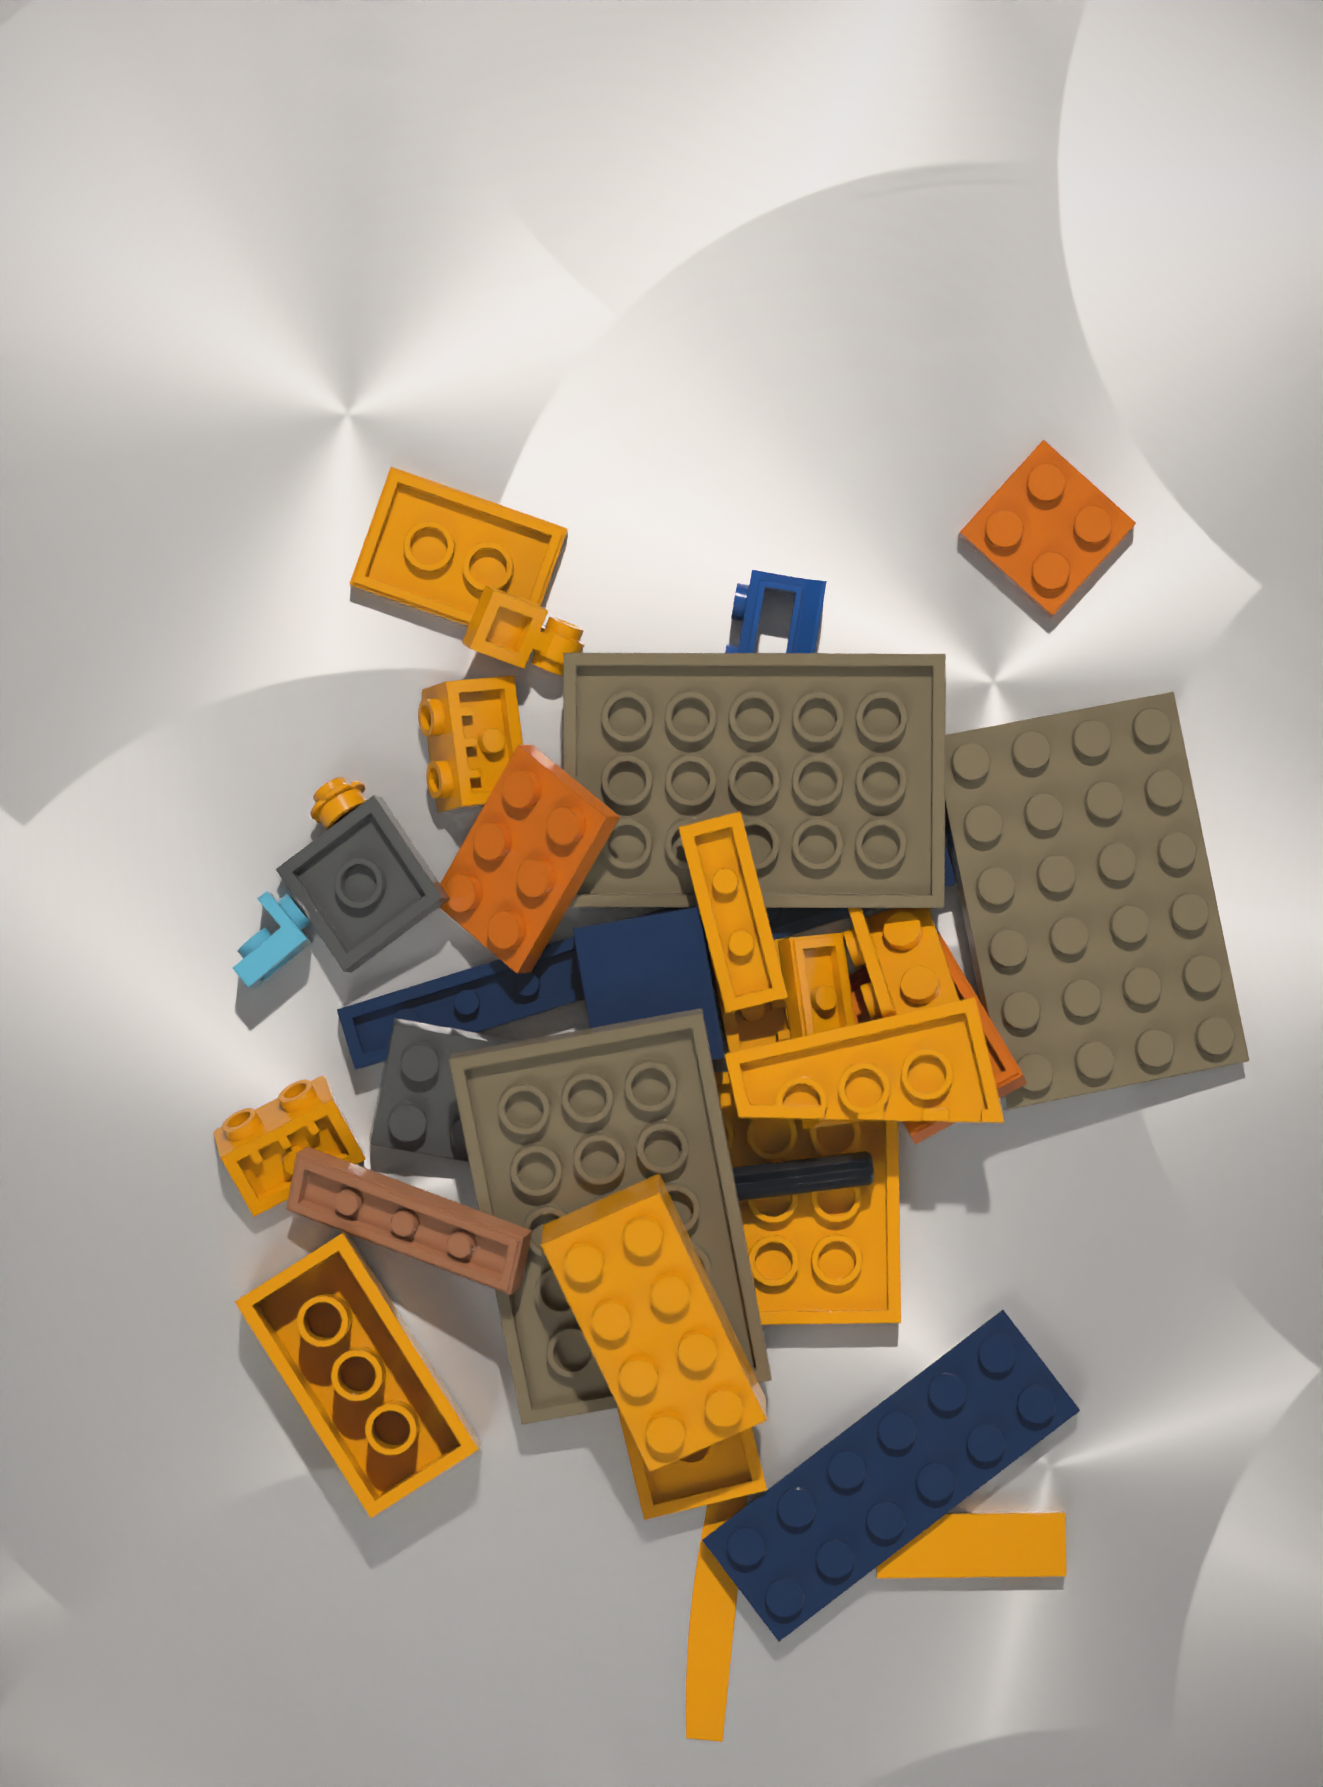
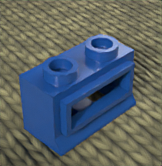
M752 570L750 584L737 582L731 615L732 620L743 621L739 646L726 644L725 653H754L765 589L796 594L786 653H815L827 581Z

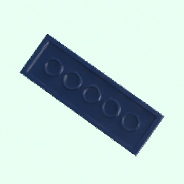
M1001 1310L703 1538L702 1541L778 1642H780L1077 1414L1080 1409L1006 1312Z

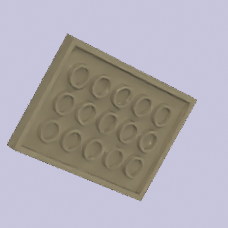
M564 653L563 770L620 816L619 821L569 907H699L679 826L741 811L765 908H944L946 653Z
M1174 692L945 735V829L980 1002L1022 1071L1027 1083L1000 1098L1002 1110H1010L1249 1061Z
M699 1008L451 1053L449 1063L479 1211L532 1230L521 1287L512 1295L495 1289L522 1425L618 1408L613 1394L541 1247L542 1230L544 1224L657 1174H660L758 1383L772 1380L703 1009Z

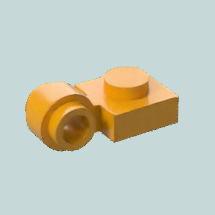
M485 585L462 641V644L469 649L525 669L533 650L534 654L530 661L532 664L560 676H564V653H582L585 643L580 641L584 629L554 616H549L544 626L543 623L548 610L538 604Z

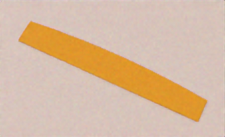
M747 1495L709 1504L706 1509L695 1571L687 1649L686 1738L723 1741L738 1587L702 1539L746 1506Z

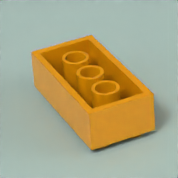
M660 1174L543 1225L541 1247L649 1472L767 1421L766 1397Z
M344 1232L235 1301L370 1518L480 1449L482 1443L349 1233Z

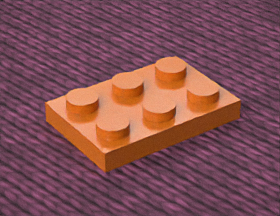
M518 745L440 883L450 899L439 908L517 974L531 973L619 821L620 816L534 745Z

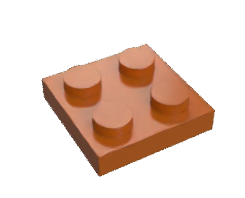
M1043 439L958 535L1051 618L1136 525V522Z

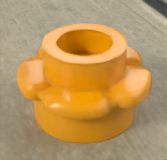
M338 777L325 783L313 796L316 803L310 812L312 819H315L317 823H322L326 830L330 829L367 801L362 794L365 791V785L361 781H353L349 785L344 777Z

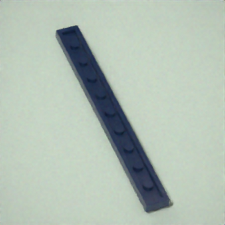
M945 845V888L957 883ZM667 907L637 917L689 909L694 907ZM765 908L773 940L850 918L848 908ZM862 908V910H863L864 913L869 912V911H872V910L879 909V908ZM700 913L706 952L708 954L710 953V949ZM573 936L547 944L531 973L517 974L503 961L498 959L337 1009L355 1070L385 1062L394 1018L478 1033L585 1000L575 939Z

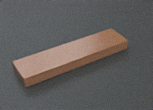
M308 1146L297 1153L286 1210L510 1295L521 1287L532 1230Z

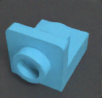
M266 891L257 898L281 928L273 934L267 928H263L246 941L237 951L243 959L233 967V970L251 989H257L312 943L311 939L303 931L311 922L288 894L279 901L269 891Z

